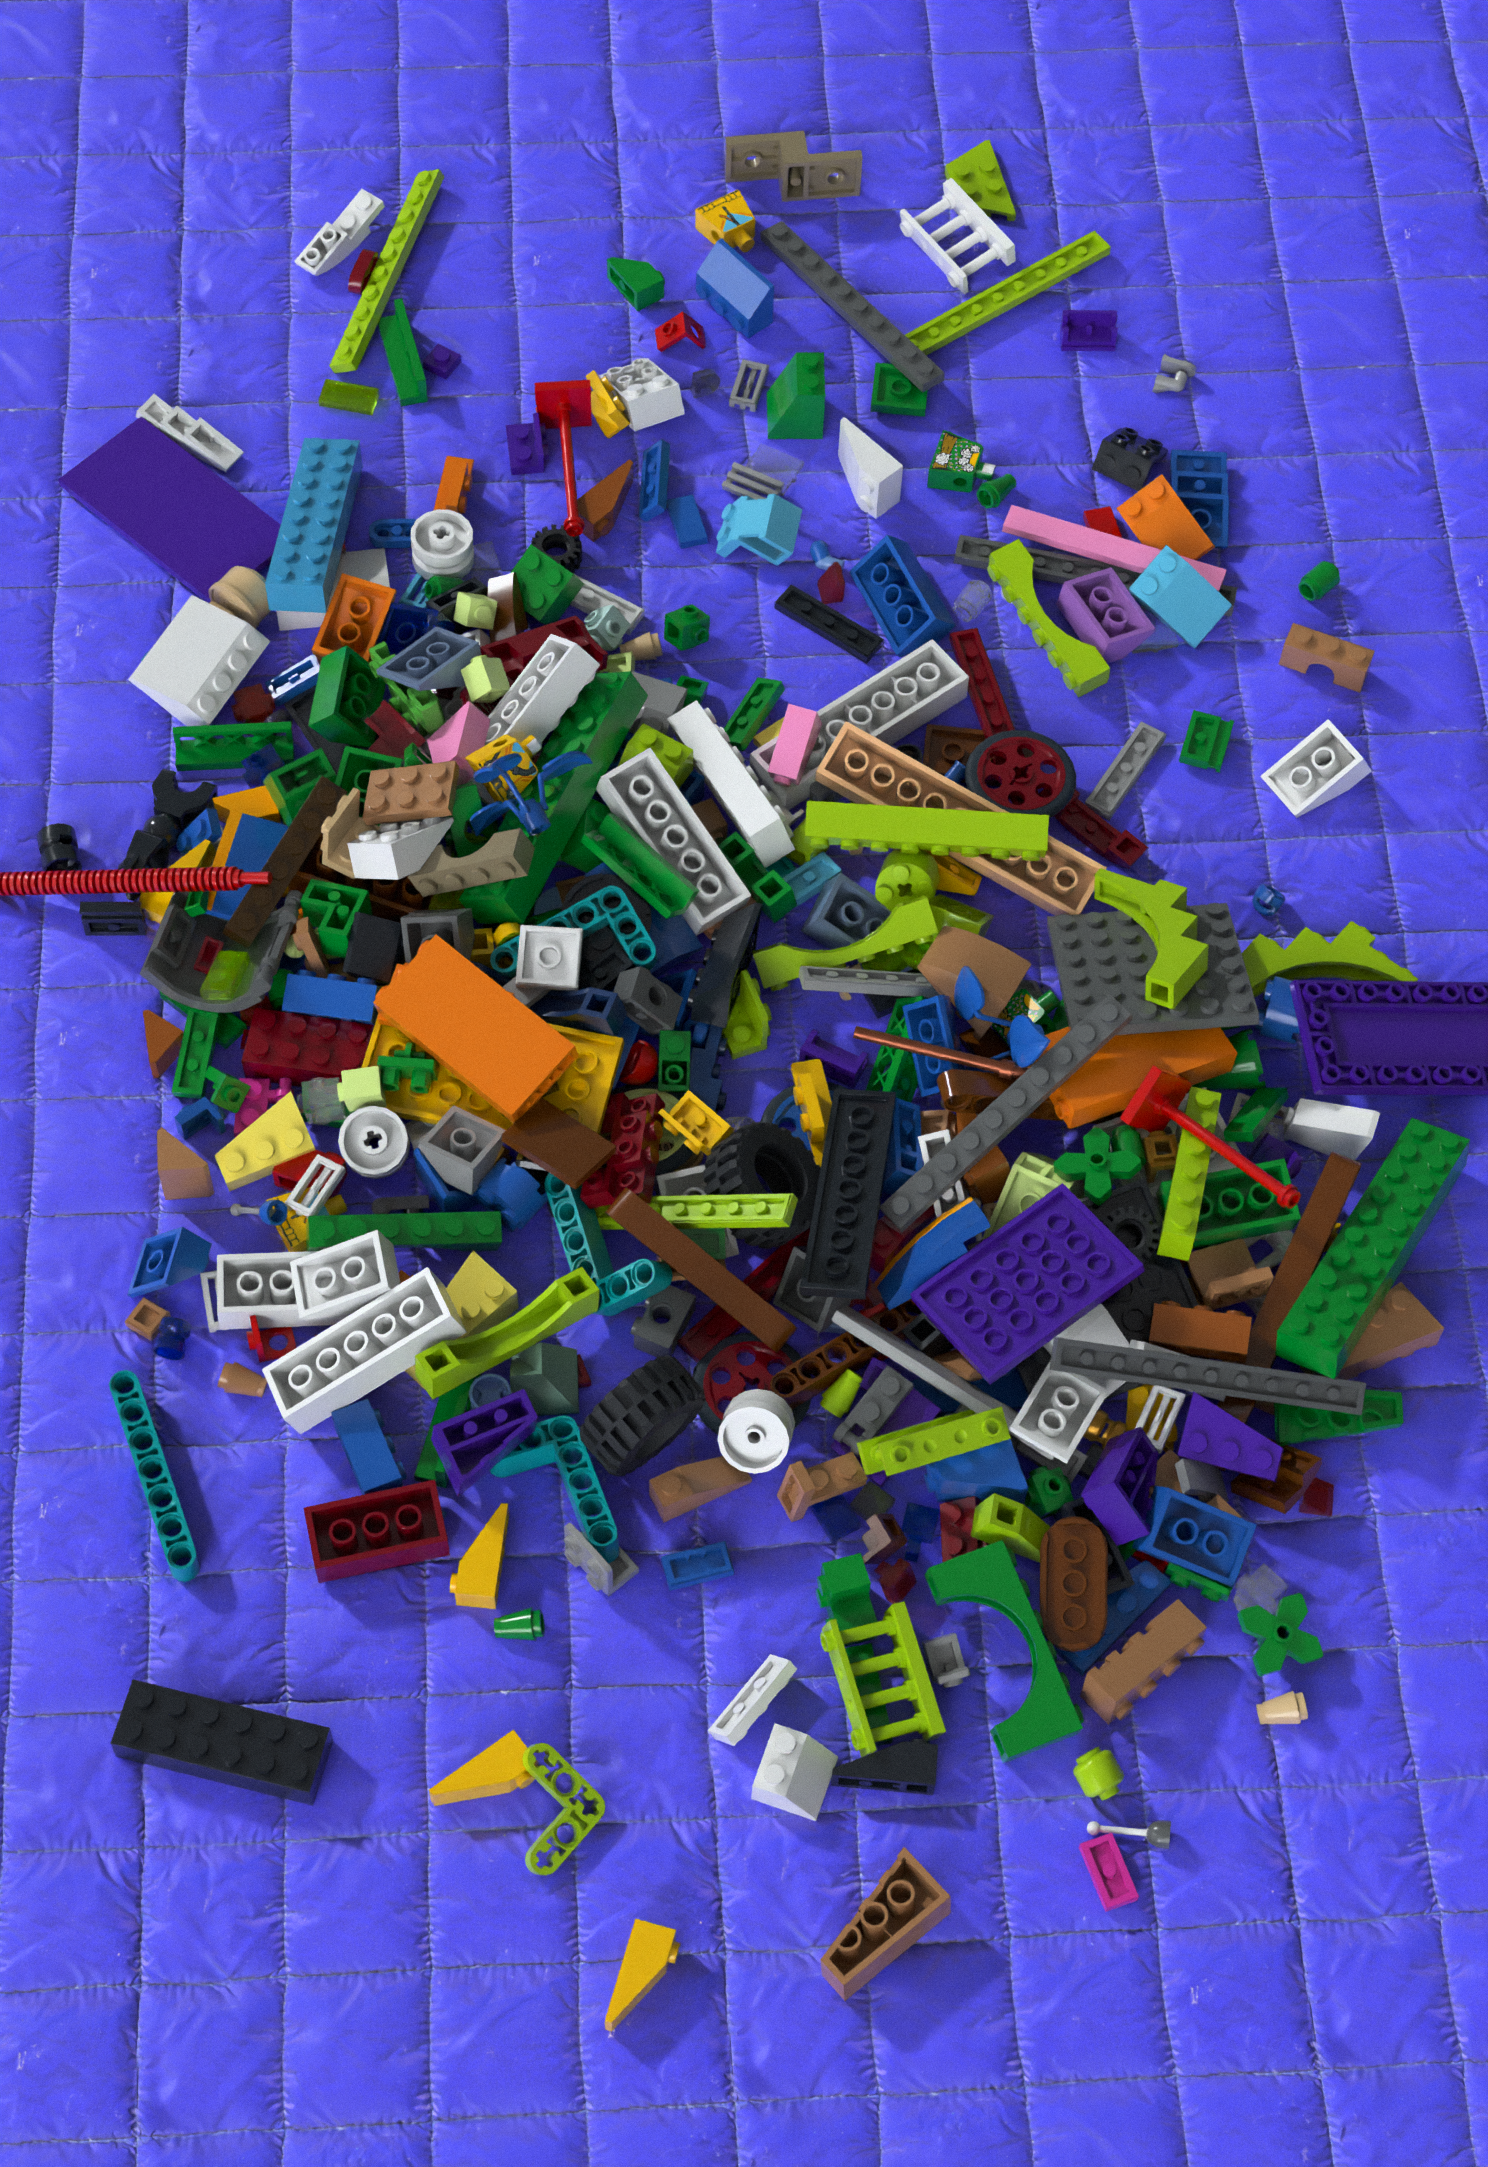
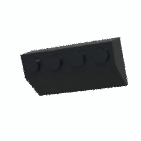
M754 903L724 917L720 929H714L711 939V946L713 947L712 949H706L703 960L705 968H699L695 982L697 989L692 988L688 997L687 1006L692 1007L691 1020L722 1028L727 1027L740 993L741 971L748 970L753 958L752 951L756 950L762 904Z

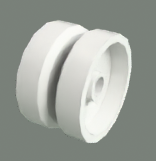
M438 509L423 514L415 521L411 528L412 562L416 572L426 580H429L432 576L459 577L461 579L466 576L474 565L473 529L469 521L460 513Z
M378 1106L360 1108L349 1115L340 1128L338 1143L341 1155L350 1168L363 1177L380 1179L391 1176L401 1169L408 1158L410 1149L408 1131L398 1115L387 1108ZM373 1138L380 1139L378 1141L379 1147L373 1149L371 1145L369 1146Z
M754 1389L737 1395L726 1408L719 1427L717 1440L721 1454L730 1465L740 1471L753 1474L768 1472L780 1465L788 1453L794 1432L795 1421L792 1409L783 1398L772 1391Z

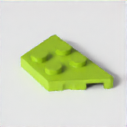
M985 140L945 165L947 180L952 178L988 217H991L992 213L1007 216L1008 221H1015L1016 212L990 140Z

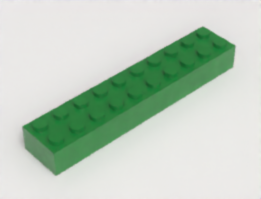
M631 671L597 673L593 680L580 691L575 704L564 712L559 725L555 728L535 763L538 774L543 772L542 767L545 764L570 751L584 752L591 758L593 764L580 765L554 779L544 781L546 804L549 808L545 813L551 826L542 833L529 836L524 824H521L514 812L510 809L506 813L497 833L521 828L535 847L527 876L464 889L459 901L466 909L472 908V917L477 923H524L596 792L600 777L607 772L648 697V694ZM538 774L520 793L524 801L534 798L536 802H540Z
M1410 1119L1277 1330L1276 1356L1334 1380L1336 1379L1465 1168L1470 1139L1420 1120Z

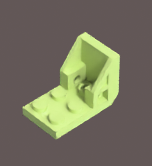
M1022 1152L1012 1166L989 1221L991 1227L986 1229L982 1240L992 1235L1062 1183L1078 1199L1085 1198L1083 1180L1066 1182L1054 1173L1053 1163L1056 1160L1043 1154Z

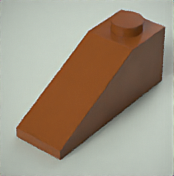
M630 459L577 499L579 517L585 523L583 534L592 542L601 536L607 535L612 527H614L633 482V462Z

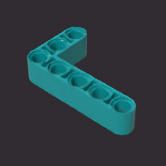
M607 886L537 925L582 928L583 939L609 925L626 956L634 963L635 968L641 966L651 970L657 963V952L653 941L625 893L617 886ZM610 897H617L621 900L620 905L613 909L606 907L605 902ZM583 912H591L594 914V918L590 923L584 924L578 921L579 915ZM627 922L633 923L636 926L635 931L629 935L620 932L621 926ZM520 935L497 947L491 954L490 962L493 970L501 976L516 977ZM642 948L651 951L650 957L644 961L635 958V953ZM502 957L513 958V964L509 968L501 969L498 967V962Z
M548 1173L544 1183L570 1270L572 1272L583 1267L599 1288L598 1311L592 1314L616 1315L659 1293L670 1285L673 1277L672 1269L665 1262L640 1259L614 1272L594 1208L589 1209L580 1198L582 1184L575 1190L551 1173Z
M565 1415L538 1422L535 1432L489 1471L494 1476L502 1478L556 1462L583 1536L607 1563L615 1561L620 1552L617 1528L586 1446L581 1441L577 1423L573 1418ZM592 1514H598L595 1517H590ZM601 1541H609V1542H607V1543H605V1544H600V1543H599V1542H601Z

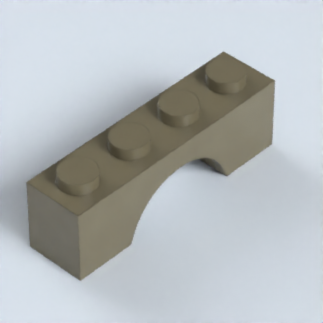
M521 828L494 833L481 849L465 857L453 858L443 845H437L421 869L408 875V878L420 894L425 897L528 875L535 847Z

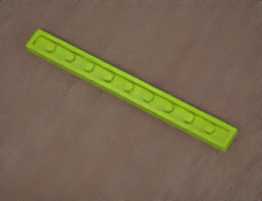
M440 169L422 171L415 177L410 192L398 214V218L329 365L334 373L357 370L445 176Z
M1092 231L910 331L905 336L927 356L1110 254L1111 246L1097 232Z

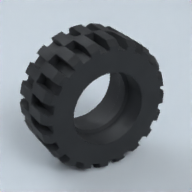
M752 1122L716 1145L705 1162L706 1169L703 1174V1182L707 1183L704 1189L706 1195L768 1194L759 1182L757 1173L767 1183L772 1194L793 1193L797 1197L798 1201L790 1227L729 1228L732 1231L731 1235L737 1239L743 1238L745 1243L751 1246L765 1249L778 1248L811 1227L821 1168L813 1160L815 1156L811 1150H807L803 1146L804 1142L799 1137H793L788 1129L778 1128L777 1124L768 1122Z
M668 1355L659 1356L655 1360L645 1363L643 1367L636 1369L629 1377L624 1378L618 1383V1386L604 1396V1399L586 1417L585 1423L581 1425V1441L608 1473L615 1476H625L626 1473L635 1471L636 1468L643 1466L651 1458L657 1456L661 1450L669 1446L693 1422L706 1401L704 1389L675 1357Z

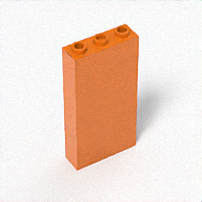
M437 934L431 940H426L421 944L417 955L410 963L407 962L399 968L396 978L389 985L383 986L378 991L373 1002L381 1016L512 1123H515L531 1109L579 1057L574 1044Z
M1069 1027L1045 1035L1051 1042L1033 1064L1070 1031ZM1220 1027L1115 1035L1053 1092L1049 1098L1054 1104L1057 1116L1064 1120L1069 1129H1073L1125 1110L1153 1065L1181 1075L1194 1085L1232 1071L1237 1051Z

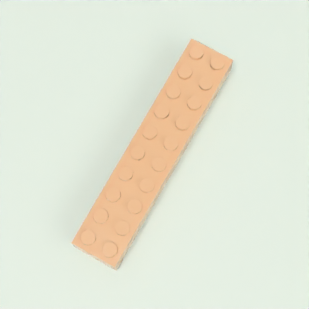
M845 721L816 770L815 780L856 804L1009 813ZM1048 835V847L1045 858L1040 857L1038 861L1022 860V856H1009V859H994L991 857V854H979V857L974 858L963 857L959 852H949L948 855L1055 916L1061 914H1081L1094 892L1095 873L1100 868L1106 870L1105 866Z

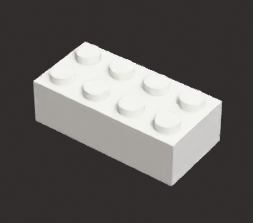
M318 1251L217 1255V1315L219 1330L252 1328L249 1316L256 1315L259 1328L334 1325L349 1315L303 1321L299 1318L290 1262Z

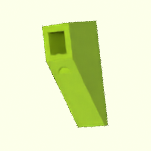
M994 1493L975 1507L971 1537L989 1544L1003 1540L1006 1548L1010 1547L1013 1553L1040 1563L1041 1541L1047 1530L1050 1529V1526L1024 1504Z

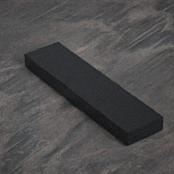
M792 584L775 601L774 608L865 663H868L884 645L883 638Z

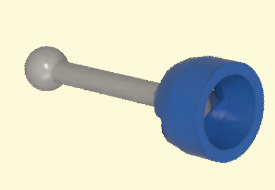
M268 1200L262 1203L260 1208L242 1207L240 1204H233L230 1207V1212L234 1216H239L241 1213L257 1214L264 1223L275 1226L284 1223L288 1213L286 1205L280 1200Z

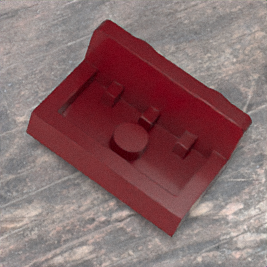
M976 1496L939 1504L942 1562L990 1545L987 1542L971 1537L975 1507L982 1502Z

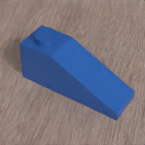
M898 1098L882 1191L889 1195H893L923 1167V1158L918 1136H921L920 1106Z

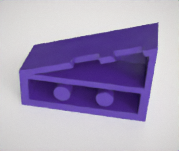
M525 1389L433 1426L431 1441L458 1497L535 1432L538 1416Z
M1193 1391L1178 1456L1277 1482L1284 1449Z
M1141 1427L1108 1440L1081 1494L1087 1507L1094 1512L1117 1546L1150 1534V1525L1146 1523L1147 1511L1153 1507V1500L1148 1498L1149 1487L1155 1485L1158 1451Z

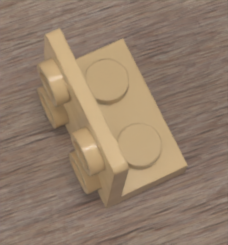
M355 787L348 796H342L335 814L325 819L321 827L323 841L320 847L323 851L322 864L352 879H355L347 843L358 839L359 833L380 829L376 825H366L364 820L359 817L360 790Z

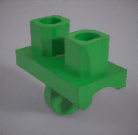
M407 1042L405 1050H395L394 1057L378 1056L377 1065L381 1070V1084L385 1091L400 1090L401 1078L411 1079L410 1087L413 1092L427 1094L432 1081H438L439 1071L435 1068V1061L433 1059H426V1052L416 1051L415 1042Z

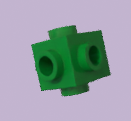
M692 604L665 614L664 639L680 651L708 642L710 616Z
M1042 1466L1028 1473L1030 1478L1026 1480L1028 1490L1024 1503L1040 1519L1055 1515L1063 1504L1074 1500L1071 1494L1070 1481L1067 1476L1063 1475L1061 1467L1048 1470L1047 1466Z

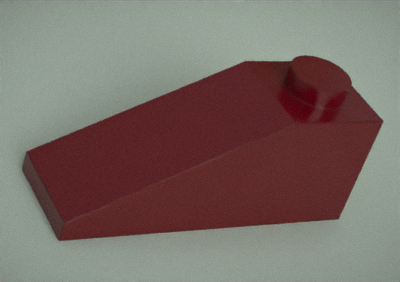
M933 1204L903 1232L885 1215L878 1220L871 1261L872 1269L881 1274L892 1259L936 1216Z

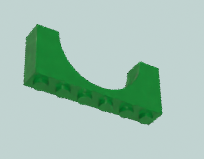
M1003 1540L929 1567L925 1573V1578L937 1606L952 1602H974L991 1607L1013 1622L1028 1645L1032 1660V1680L1028 1695L1023 1705L1015 1714L995 1725L990 1731L1003 1763H1006L1077 1735L1083 1729L1081 1723H1084V1718L1079 1706L1076 1703L1072 1704L1068 1694L1070 1684L1064 1672L1059 1673L1054 1660L1057 1659L1054 1646L1050 1640L1046 1641L1041 1631L1044 1627L1042 1618L1037 1609L1032 1610L1029 1603L1030 1591L1028 1585L1023 1578L1019 1579L1015 1570V1566H1017L1016 1557L1010 1547L1006 1548Z

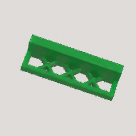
M402 298L394 300L395 315L381 317L377 325L401 407L428 402L426 378Z
M291 721L173 727L177 771L280 767L294 761V737ZM286 732V735L284 736L272 735V733ZM243 734H252V735H254V736H253V737H244V736H242V735H243ZM222 735L225 738L216 739L213 736ZM181 737H194L196 739L181 740Z
M614 813L607 814L597 831L584 834L580 840L666 919L684 914L700 891Z
M924 996L897 999L885 1033L896 1036L901 1034V1037L909 1039L905 1017L902 1019L904 1013L902 1006L922 1001L926 998ZM881 1045L866 1090L879 1091L883 1087L882 1091L896 1092L898 1099L912 1103L918 1085L912 1052ZM892 1060L890 1068L884 1072L885 1066Z
M483 1373L439 1396L414 1474L415 1481L435 1480L436 1486L447 1488L449 1477L431 1441L433 1426L471 1411L469 1407L470 1386Z

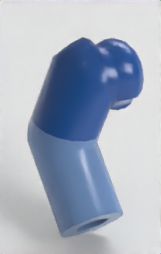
M818 540L813 542L810 546V554L815 566L841 574L845 561L831 557L825 541Z

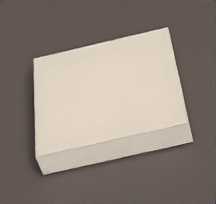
M521 925L516 987L578 990L583 929Z

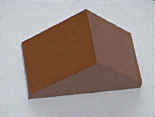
M144 1010L143 1017L149 1063L153 1079L160 1078L179 1056L184 1033L181 1029L152 1011Z

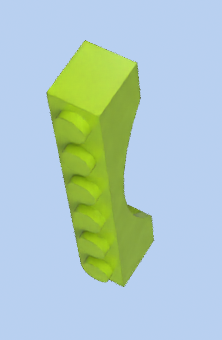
M1017 539L990 553L989 565L987 567L988 574L994 582L997 581L1000 584L1007 602L1014 604L1021 622L1024 625L1028 624L1037 645L1044 647L1051 665L1054 668L1058 667L1069 690L1073 689L1076 695L1081 697L1108 682L1110 667L1095 646L1083 643L1067 635L1044 613L1033 587L1032 570L1034 559L1022 542Z
M924 895L897 904L889 917L875 931L848 946L831 950H809L779 942L752 952L764 989L770 987L771 991H776L788 987V981L799 978L800 966L846 968V962L857 959L858 963H863L876 958L874 953L886 950L887 954L904 949L903 944L914 940L916 944L933 940L932 935L938 933L928 898Z
M1191 1087L1184 1113L1214 1134L1222 1093ZM1181 1127L1176 1163L1157 1254L1189 1261L1196 1236L1211 1148L1183 1127Z
M580 1267L555 1280L533 1302L502 1323L469 1337L443 1340L415 1355V1376L433 1400L598 1311L599 1288L583 1267Z

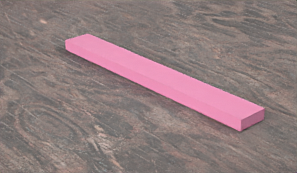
M1011 505L1002 528V532L1140 574L1161 552L1160 549L1015 505ZM1180 556L1218 592L1220 591L1226 575V569Z

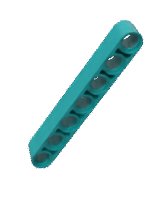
M122 1370L111 1377L109 1382L110 1391L170 1572L178 1581H190L198 1575L200 1570L196 1549L139 1380L132 1371ZM125 1387H133L128 1393H119ZM133 1415H142V1418L138 1421H128ZM143 1443H152L150 1448L146 1450L138 1449ZM153 1471L162 1472L157 1478H147L149 1473ZM162 1500H171V1503L166 1507L156 1506ZM173 1528L181 1529L180 1533L176 1536L170 1537L166 1535ZM183 1557L191 1559L184 1566L176 1565V1562Z

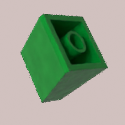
M796 352L768 390V439H823L825 408L824 352Z

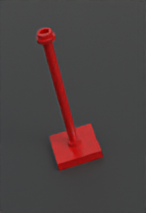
M590 380L534 383L536 413H539L540 423H545L546 429L560 428L568 518L563 522V526L569 536L576 537L583 533L585 523L579 517L571 427L592 426Z
M1153 1065L1120 1117L1122 1121L1138 1129L1142 1128L1152 1133L1163 1131L1170 1119H1172L1278 1196L1277 1203L1280 1206L1291 1209L1299 1202L1301 1193L1293 1184L1283 1185L1179 1110L1180 1103L1193 1083L1181 1075Z

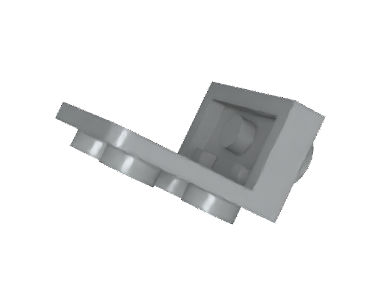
M569 1522L564 1526L565 1538L563 1541L566 1550L564 1554L574 1567L581 1566L587 1573L586 1579L596 1591L601 1589L609 1597L639 1573V1567L620 1547L619 1555L615 1561L607 1563L585 1539L582 1532H579L572 1523ZM601 1541V1542H599V1543H600V1544H605V1543H607V1542H609V1541Z

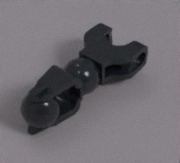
M163 769L152 784L155 806L154 815L145 822L143 830L137 829L135 831L126 858L118 865L117 869L167 868L169 849L177 844L179 835L206 808L214 809L213 798L218 797L217 785L203 782L194 791L188 793L178 791L176 772ZM136 892L126 893L127 899L134 901L141 895V893Z

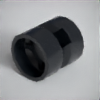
M57 823L48 825L38 832L37 841L43 871H78L82 869L80 853L77 849L76 832L72 826Z

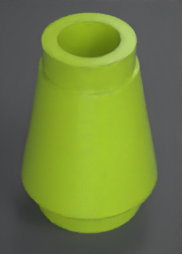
M847 1368L821 1395L823 1399L819 1404L833 1415L841 1418L844 1413L849 1412L863 1378Z

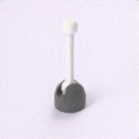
M1157 1820L1149 1825L1148 1829L1102 1826L1095 1821L1087 1825V1831L1091 1835H1097L1099 1832H1112L1113 1834L1146 1836L1148 1841L1156 1848L1169 1849L1171 1821Z

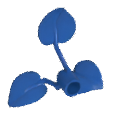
M570 751L545 764L542 767L543 772L537 776L540 802H536L534 798L524 801L506 772L516 767L522 761L518 753L503 756L492 762L490 766L477 770L473 777L478 783H487L499 775L503 776L516 799H509L504 802L496 801L474 813L470 817V823L476 836L478 837L488 825L510 809L519 818L521 824H524L529 836H534L547 830L551 823L545 813L549 808L546 804L544 781L554 779L580 765L593 764L591 758L584 752Z
M964 966L961 969L954 990V1002L960 1016L965 1020H972L976 1016V1018L1010 1027L1007 1034V1043L1011 1050L990 1059L999 1061L1011 1056L1012 1060L1020 1068L1033 1064L1051 1042L1045 1036L1043 1028L1039 1024H1034L1026 1015H1018L1013 1021H1008L983 1014L981 1009L985 1005V994L982 985L969 966ZM969 1066L966 1067V1070L969 1071L990 1072Z

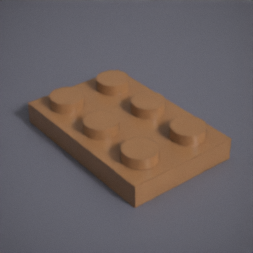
M456 760L371 771L362 817L365 824L375 825L451 816L460 769Z

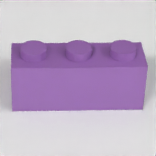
M1112 567L1065 581L1056 603L1057 607L1081 641L1095 646L1107 664L1123 659L1152 635L1156 629Z

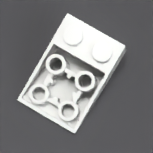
M636 359L630 365L613 367L608 369L607 373L599 375L601 378L606 376L614 386L615 390L612 393L614 396L617 395L625 405L624 413L631 423L628 426L633 431H638L685 414L679 384L650 359Z
M435 817L384 823L379 825L380 829L377 831L370 830L359 833L358 839L347 843L354 877L399 880L419 871L453 824V817Z

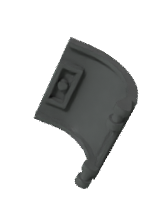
M297 890L289 891L284 906L270 914L252 945L247 949L223 934V930L229 920L208 914L190 917L184 910L189 892H174L140 975L169 998L198 1010L217 1013L236 1012L263 1001L265 993L270 991L272 987V977L277 974L281 957L293 926L298 919V910L302 908L300 900L303 894ZM206 935L224 942L211 976L193 969Z

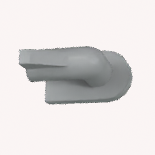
M1164 354L1160 370L1176 375L1175 378L1157 374L1152 392H1181L1185 387L1187 378L1195 375L1197 370L1195 365Z

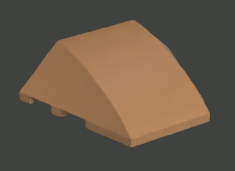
M943 926L917 968L940 995L950 996V1001L955 1006L954 990L961 969L964 966H969L979 979L985 994V1005L981 1012L997 1018L1011 999L1030 968L1031 963L1002 945L975 933L956 927ZM956 1010L955 1014L961 1019L962 1017ZM976 1016L972 1020H967L975 1030L973 1035L978 1041L992 1025V1022L978 1019Z

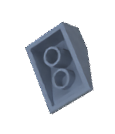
M436 626L380 666L376 671L380 676L419 691L466 686L461 669L471 664V659L481 655L480 645L477 641Z
M839 873L824 884L801 931L829 949L840 948L855 943L875 931L889 917L891 911L881 904L875 895L842 873ZM886 950L874 953L876 958L865 963L888 971L899 951L887 954Z

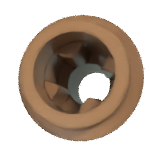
M234 1361L233 1364L225 1362L217 1387L223 1388L225 1393L262 1398L268 1382L266 1378Z

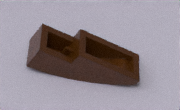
M516 572L488 579L487 597L498 601L493 630L489 629L491 643L523 633L524 630L528 629Z

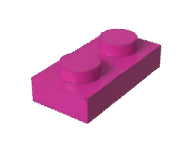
M1112 1832L1080 1843L1079 1850L1105 1912L1137 1901L1139 1895Z

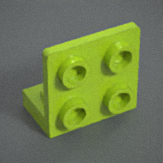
M747 969L741 971L740 995L737 998L727 1027L723 1028V1038H728L727 1048L732 1060L767 1049V1037L771 1036L768 1021L772 1020L769 1006L767 1003L762 1004L759 997L761 995L759 984L756 978L751 979Z

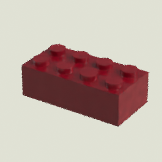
M255 1008L241 1060L245 1078L270 1079L271 1083L279 1084L281 1078H289L292 1080V1086L338 1093L337 1083H342L341 1071L362 1067L374 1025Z
M435 1480L304 1507L313 1561L319 1583L450 1555Z

